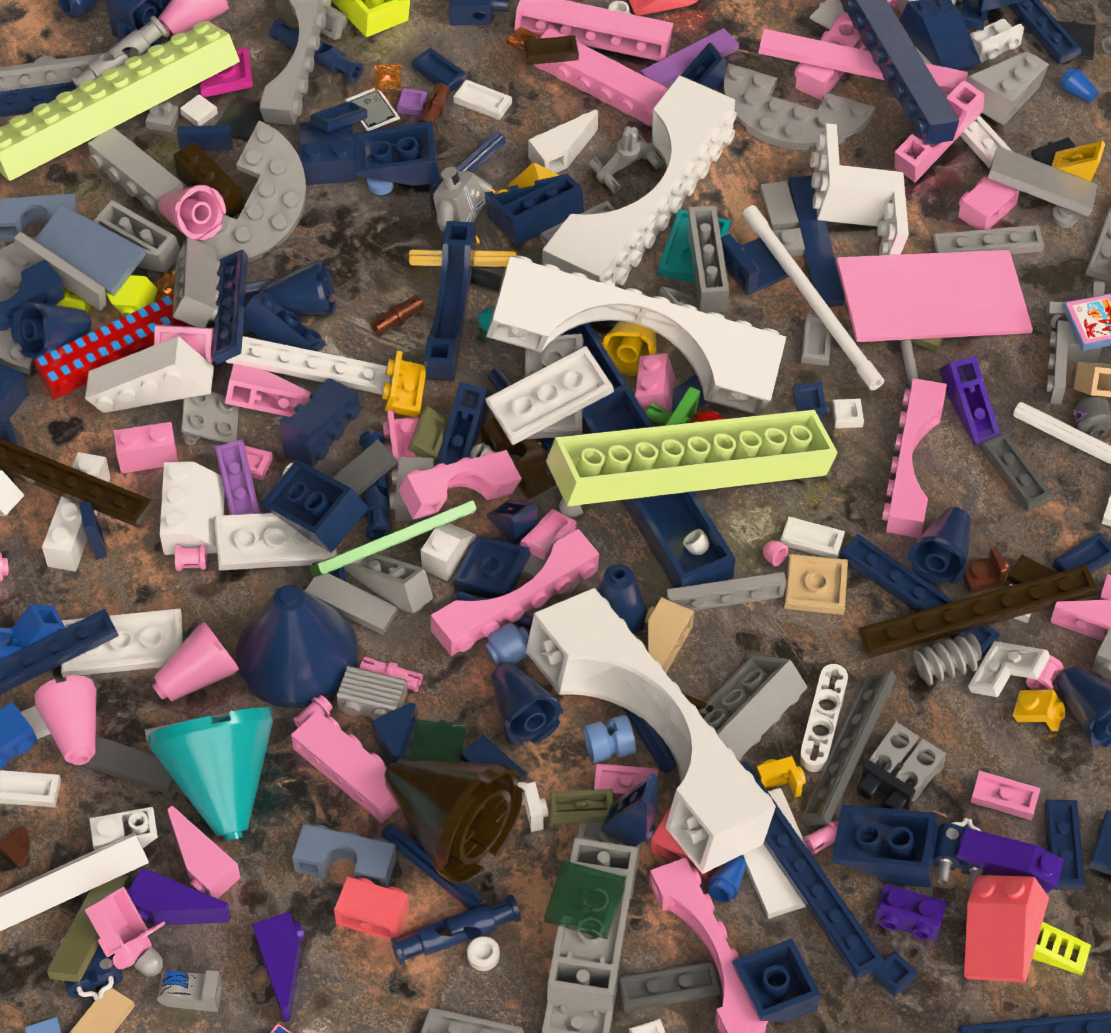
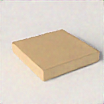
M789 554L784 609L844 615L848 560Z

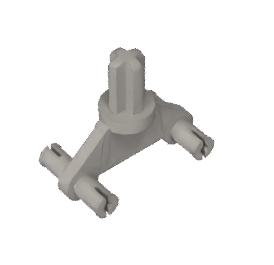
M626 126L622 138L617 143L616 153L604 166L595 157L590 160L589 166L596 172L598 181L605 183L611 192L615 193V191L621 188V185L613 177L615 172L641 158L644 160L648 159L655 169H658V166L660 168L664 161L656 154V148L653 144L647 143L641 134H638L636 127Z

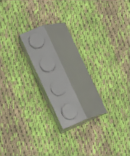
M752 655L706 702L708 705L714 706L712 712L709 713L705 708L699 709L698 712L706 715L704 717L706 723L715 729L720 740L727 748L734 752L736 759L740 762L742 756L761 740V736L772 725L780 720L781 715L789 706L799 700L800 695L807 689V685L791 659Z

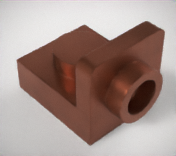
M995 547L991 548L989 557L967 562L963 580L969 593L972 594L1002 587L1006 574L1009 573L1007 559L1005 556L1001 557L998 548Z

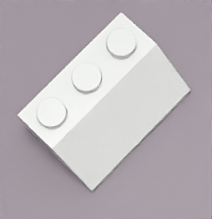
M164 462L160 538L164 555L175 554L176 545H181L182 548L206 545L207 553H217L214 516L225 515V490L221 475L195 462Z

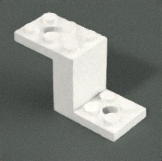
M826 123L823 134H819L817 138V151L812 152L810 167L814 168L811 186L816 190L813 197V208L817 209V220L878 227L877 234L881 236L882 240L879 247V256L901 255L909 235L903 172L839 165L837 124Z

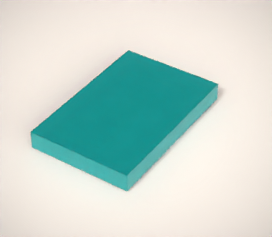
M679 209L663 252L657 275L695 283L687 232L688 211ZM718 218L720 235L723 237L729 232L731 220Z

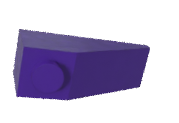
M976 355L951 362L940 368L943 383L947 384V395L973 445L986 442L1001 435Z
M970 828L963 829L955 857L993 876L1035 877L1046 893L1057 887L1064 862L1063 858L1037 845Z
M145 868L140 870L128 891V895L144 923L149 922L153 925L165 921V925L226 923L231 918L227 902Z
M290 912L252 924L254 936L284 1023L291 1020L302 955L300 941L305 940L300 922L293 923Z

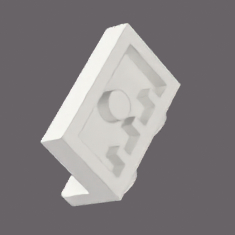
M1003 18L984 27V30H977L971 33L970 36L981 63L994 59L999 54L1021 45L1024 27L1021 24L1012 27Z

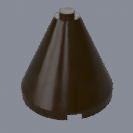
M401 759L396 763H391L384 775L387 789L438 874L457 885L472 880L484 870V867L480 866L479 863L488 852L494 856L499 853L517 821L524 797V789L517 786V779L523 780L521 773L506 764Z

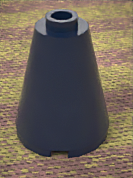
M323 260L314 261L260 288V292L263 291L273 295L281 307L296 315H331L335 313L336 303L335 301L330 302L334 289L326 264L322 265Z
M33 301L20 303L18 306L21 307L18 311L13 312L11 319V332L14 343L20 344L23 350L19 351L28 358L41 357L89 334L92 325L89 315L83 309Z
M957 507L946 509L912 544L908 553V561L911 560L913 572L924 581L941 586L942 582H951L950 585L962 579L967 568L971 518L966 511Z
M622 564L608 567L596 590L603 598L607 599L613 611L626 622L632 634H635L645 626L647 607L634 573L628 566Z
M504 663L494 670L491 675V682L504 730L511 742L517 745H524V741L531 740L535 744L549 737L560 724L558 719L560 712L563 714L559 701L515 663Z
M1080 667L1065 669L1059 676L1057 687L1086 739L1095 748H1099L1098 745L1101 744L1106 748L1110 747L1111 685Z

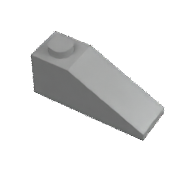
M376 553L344 566V569L381 599L398 607L400 610L414 614L433 599L425 568Z

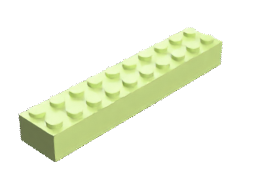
M209 21L199 22L193 26L192 30L186 33H178L172 36L170 41L162 45L152 46L148 49L147 53L131 57L125 61V64L117 68L107 69L102 73V76L94 80L82 82L77 89L71 92L60 93L55 100L35 106L32 112L24 116L19 115L12 118L8 124L0 127V173L11 181L240 62L230 34Z
M815 410L555 437L546 462L566 505L575 506L826 476L838 452Z

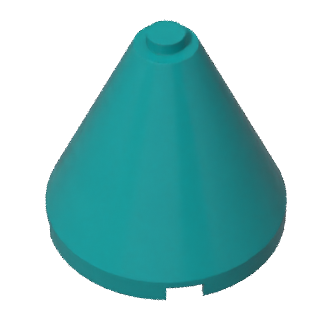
M258 707L230 711L226 715L196 718L150 732V735H147L150 750L217 837L223 836L224 841L243 838L242 831L248 830L273 725L271 708Z

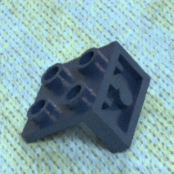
M731 234L721 237L725 267L747 296L789 277L760 237L744 245L736 242Z

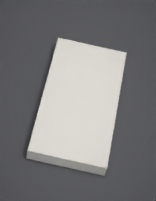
M585 346L485 398L509 441L514 445L613 393L614 389Z
M273 513L214 516L218 570L306 566L337 555L336 549L332 553L323 549Z
M181 609L110 615L109 617L119 636L61 664L62 677L162 667L183 644ZM85 618L62 620L66 628Z
M778 788L768 791L805 844L782 789ZM764 844L741 855L747 863V872L767 919L806 907Z

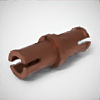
M443 83L435 84L430 98L426 99L423 105L424 111L417 123L432 121L434 128L437 118L444 111V103L450 94L447 85Z
M414 294L403 303L389 307L388 312L370 322V327L374 333L378 331L376 336L381 337L397 325H404L407 319L424 310V303L418 295Z

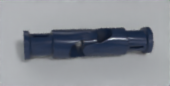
M278 18L270 28L269 37L276 41L280 40L286 44L287 48L295 52L299 37V27L293 28L285 20ZM321 40L318 51L315 50L314 63L333 74L338 73L346 77V80L351 83H355L360 78L364 68L362 63L354 62L347 58L344 52Z
M378 431L365 432L360 435L359 444L363 451L376 440H379L384 445V435ZM387 472L363 492V502L368 507L364 513L368 520L365 532L366 537L371 540L391 533V526L388 524L390 504L387 489Z
M510 894L503 901L489 906L486 903L463 911L461 914L417 928L415 933L399 939L396 937L390 938V942L398 964L403 965L405 960L421 954L428 956L468 939H474L493 932L497 926L513 920L517 923L521 921V914L514 896ZM448 929L449 936L439 935L441 932Z

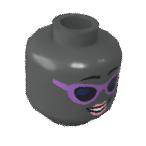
M1087 395L1078 401L1073 409L1077 429L1096 439L1105 436L1111 429V408L1108 401L1093 395Z

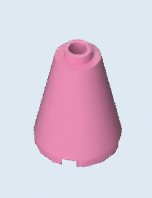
M171 0L157 19L167 31L168 35L165 37L168 38L178 33H186L192 30L195 24L210 21L224 14L229 7L226 0Z
M195 185L168 191L160 197L158 203L160 213L182 234L195 240H206L213 237L221 229L223 214L226 213V207L221 195L217 190L206 185Z
M203 622L197 626L154 675L153 678L156 680V683L152 687L162 700L168 697L172 702L227 678L240 669L208 625Z
M65 676L66 681L57 684L56 680L53 679L36 691L34 696L35 706L65 761L74 765L86 764L96 752V688L93 681L85 676Z

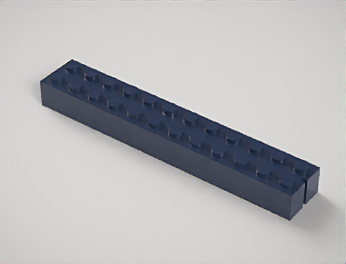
M582 324L562 333L561 335L582 334L583 347L586 346L614 389L613 393L582 408V435L653 427L590 324ZM694 491L621 500L674 588L726 581L734 577L735 556ZM697 529H701L709 540V548L702 555L690 553L683 545L685 537Z

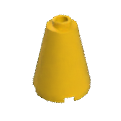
M618 321L604 337L602 345L620 374L638 376L640 356L657 354V333L638 324Z

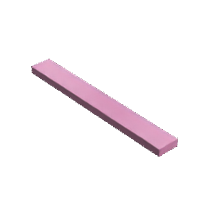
M768 29L763 30L759 54L884 80L882 72L878 65L874 63L870 51ZM925 63L942 93L950 94L963 80H967L968 72Z

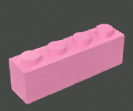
M317 710L291 734L294 750L378 821L383 823L399 808L385 785L386 779L384 775L387 767H385L383 760L376 753H368L354 735L350 734L348 736L344 733L335 719L330 716L325 717Z

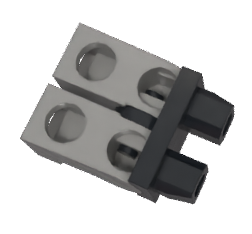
M896 722L871 758L863 766L862 777L857 786V794L866 800H871L878 791L886 796L881 803V808L900 810L904 808L909 810L927 784L944 768L947 753L924 739L918 744L920 736ZM898 735L904 736L908 740V742L899 737ZM924 752H929V753H931V754L934 756V758H932L931 756H929L928 754H926V753H924Z

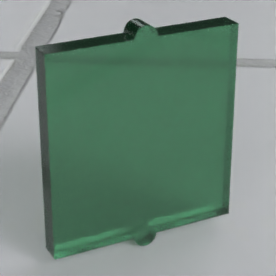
M417 719L409 760L461 762L467 726L445 723L444 720L435 722Z

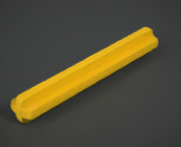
M412 249L409 252V263L412 266H442L443 250ZM475 250L473 266L506 267L510 256L516 257L517 253L515 251Z

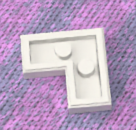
M994 641L968 685L971 693L998 698L1010 675L1038 679L1050 658L1048 650Z

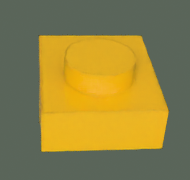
M1020 690L1013 717L1017 723L1046 722L1051 731H1059L1061 720L1065 717V705L1054 690Z
M792 756L780 760L770 759L756 768V775L766 789L788 783L794 798L801 796L803 784L806 783L805 775L801 766L796 767Z

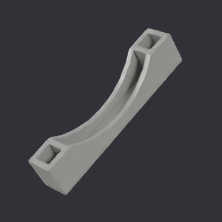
M289 0L293 13L299 22L298 43L293 57L285 69L265 86L259 107L264 122L295 126L297 116H300L302 113V97L308 91V75L314 69V53L320 47L319 34L321 29L325 28V12L327 8H330L331 0Z

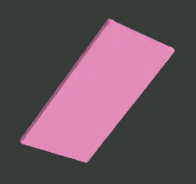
M1010 250L837 257L836 259L856 342L1026 334L1033 331Z

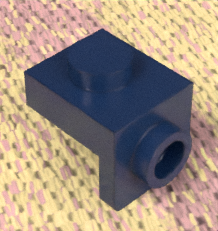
M822 381L794 385L792 388L796 412L815 410L820 421H823V417H826L830 410L829 406H826Z

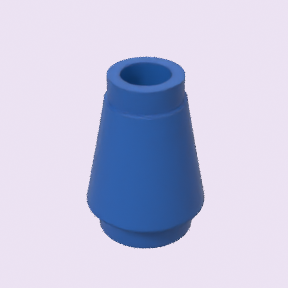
M1071 67L1059 82L1063 86L1062 90L1089 104L1099 94V91L1080 69L1076 70Z
M738 856L724 863L709 879L708 892L713 899L721 903H728L731 899L737 897L747 866L743 858Z

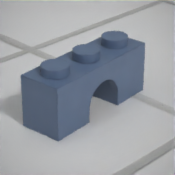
M60 194L0 199V242L14 241V237L18 233L23 232L25 234L27 227L33 223L42 222L47 224L61 205L79 214L76 195Z
M303 824L292 859L295 872L320 878H326L328 869L334 862L342 859L350 860L356 864L354 869L355 879L366 878L375 885L387 888L391 880L397 855L395 844L383 838L370 839L360 837V835L351 831L342 833L330 830L323 825L316 824L310 826Z

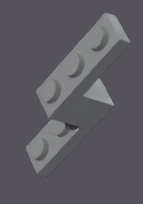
M1094 281L1091 292H1086L1085 298L1104 295L1105 282ZM1058 320L1056 330L1050 331L1048 347L1053 348V353L1048 355L1047 369L1052 370V375L1047 376L1046 392H1050V404L1061 405L1066 389L1067 361L1098 363L1102 348L1082 351L1069 321Z

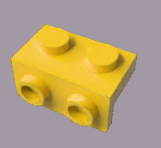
M397 350L394 360H388L385 376H390L389 383L385 382L382 392V399L386 400L385 411L393 410V413L418 417L426 376L425 366L401 360L403 351Z

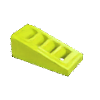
M1042 922L1038 936L1042 939L1040 945L1036 944L1032 959L1082 976L1091 945ZM1048 941L1054 942L1052 951L1046 948ZM1060 945L1066 946L1064 957L1058 954ZM1073 949L1079 951L1076 962L1070 960Z

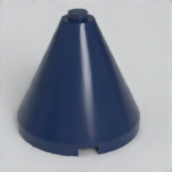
M285 585L280 587L244 627L237 644L239 672L248 684L249 690L261 700L283 708H306L312 703L311 699L313 697L318 698L320 695L326 697L330 694L334 697L337 695L347 666L355 668L357 666V638L349 621L338 610L295 585Z

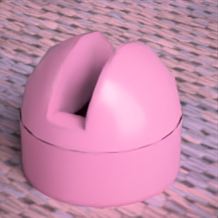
M771 540L763 547L764 558L774 566L780 565L788 554V546L780 541Z

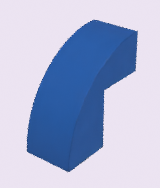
M30 604L13 628H0V660L64 629L65 626L55 606Z

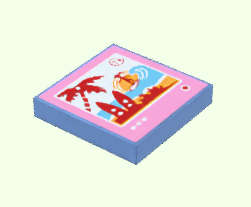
M1111 293L1064 302L1063 310L1082 351L1111 346Z

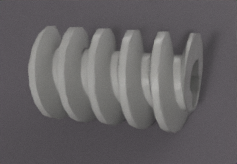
M967 633L965 637L957 636L953 641L945 640L942 644L935 643L931 648L923 647L920 652L917 650L913 651L915 667L920 677L925 680L928 686L933 685V675H935L939 682L944 681V672L947 673L949 678H955V668L958 669L961 675L966 674V665L973 672L977 671V661L982 658L980 644L972 633Z

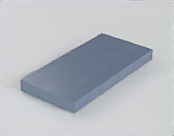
M64 205L59 207L34 239V241L105 287V292L112 296L116 295L147 254L144 248Z

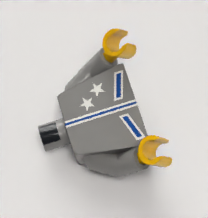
M454 167L445 168L441 173L443 181L433 196L437 223L440 230L445 232L446 221L474 222L486 204L485 192L493 191L495 195L508 191L506 189L493 190L491 184L470 171L461 172L457 171ZM476 236V240H477L476 246H477V245L480 244V241H479V238Z

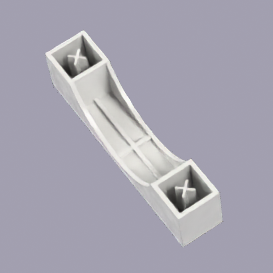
M679 75L653 109L652 144L667 168L661 181L646 196L618 210L599 214H570L543 248L542 266L544 264H551L557 266L560 271L569 274L578 272L586 275L587 279L593 281H609L615 287L623 285L633 266L637 267L645 250L652 248L658 233L667 228L670 217L674 213L677 214L678 210L681 209L686 196L692 195L699 179L705 178L713 161L716 162L724 146L732 142L735 135L733 123L737 112L734 111L735 99Z
M510 256L486 335L488 338L541 353L556 337L582 324L607 320L638 324L660 334L682 352L698 376L704 400L759 415L771 401L786 340L785 336L779 335V332L774 329L764 328L761 330L754 328L746 321H730L724 319L725 317L719 313L710 312L706 314L697 311V308L691 305L682 304L679 306L670 303L664 297L655 296L652 298L642 295V292L637 289L627 288L624 290L617 288L612 282L605 280L593 281L587 279L586 275L578 272L569 274L560 271L557 266L551 264H544L542 266L532 263L531 259L523 256Z
M593 588L535 612L526 653L558 694L586 695L622 706L647 721L668 745L678 767L680 785L676 789L665 828L702 874L763 845L776 808L772 798L767 793H764L755 782L753 775L745 770L736 759L734 752L727 748L720 740L715 729L709 726L701 717L696 706L686 699L681 693L679 686L666 675L661 664L654 660L647 652L642 641L632 634L626 622L619 618L610 607L607 599L603 598Z

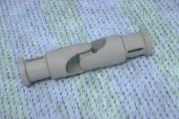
M152 16L149 23L140 30L135 29L115 44L107 53L102 54L90 63L87 70L77 77L73 76L70 78L71 81L78 88L82 82L94 80L102 76V73L107 69L117 68L125 64L127 59L142 55L150 48V44L161 36H167V31L158 19ZM131 47L127 55L123 53L122 49Z

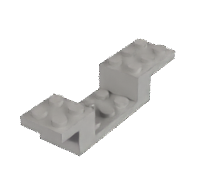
M586 800L588 803H603V802H597V801ZM604 822L580 823L578 836L574 838L547 985V1007L542 1033H610L617 992L618 969L629 903L633 896L641 843L636 847L623 844L601 831Z

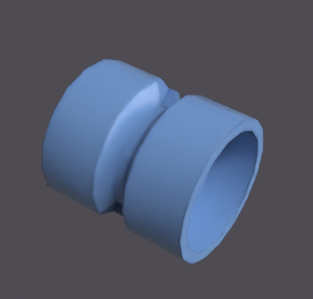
M626 715L610 718L606 725L598 721L583 726L584 741L592 764L609 761L613 754L620 758L636 753L634 734Z

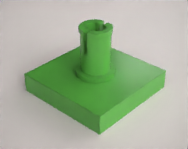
M690 386L674 413L655 405V403H651L646 415L651 422L660 426L689 423L696 414L701 391Z

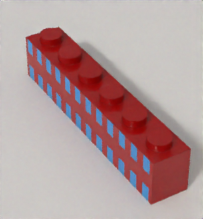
M174 293L35 359L34 364L38 378L52 399L55 400L63 395H67L87 384L89 371L154 346L156 325L195 327L173 318Z

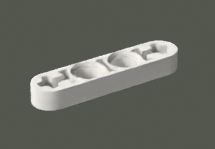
M838 664L825 666L821 671L800 753V764L809 772L823 770L829 758L848 680L846 669ZM837 676L834 691L828 689L831 677ZM829 699L835 703L836 707L832 710H824L819 706V702ZM816 725H823L828 728L829 733L825 736H818L812 731V728ZM814 745L819 746L816 761L810 760Z

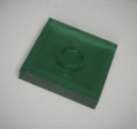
M563 860L544 916V922L608 939L626 877Z

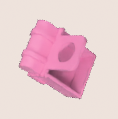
M124 886L85 909L100 937L97 941L106 957L115 953L113 964L121 970L132 966L136 960L152 947L148 935L166 924L163 921L147 929Z

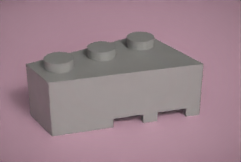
M1024 52L968 76L966 82L984 93L982 113L1005 125L1040 88L1049 64L1036 55Z
M113 200L107 204L93 221L144 248L147 254L137 266L138 268L166 273L176 261V257L181 250L175 235Z

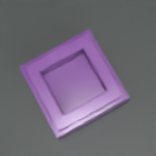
M402 88L397 104V113L421 117L424 111L423 105L426 99H428V92Z

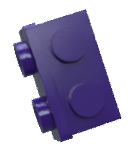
M885 884L874 922L888 930H902L912 933L918 939L937 941L947 902Z

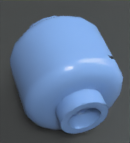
M507 623L487 637L488 643L485 644V648L496 666L504 663L516 664L528 657L526 649L529 635L524 627L518 629L514 624Z

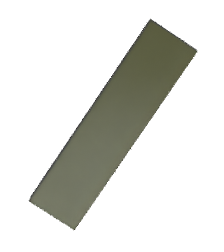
M119 876L89 891L47 970L50 979L72 982L81 981L99 946L97 940L100 939L85 909L123 886L127 891L130 886L127 877Z

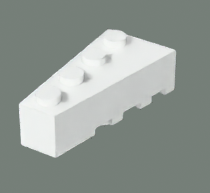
M178 336L89 371L85 399L101 412L107 413L211 394L214 366Z

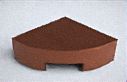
M23 825L0 843V851L19 870L28 861L31 845L28 832Z

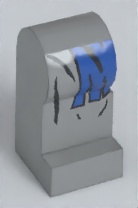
M206 970L205 974L165 971L161 974L157 1001L168 1007L218 1012L222 991L219 971Z

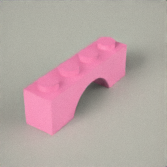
M965 80L946 98L959 119L954 140L924 145L919 135L911 134L895 151V169L903 172L913 182H916L983 112L984 93Z
M507 450L497 453L490 451L481 457L473 459L466 457L453 464L446 465L442 463L429 470L411 471L405 476L398 491L414 520L437 514L445 503L447 490L450 488L467 487L477 491L487 500L512 494L522 478Z

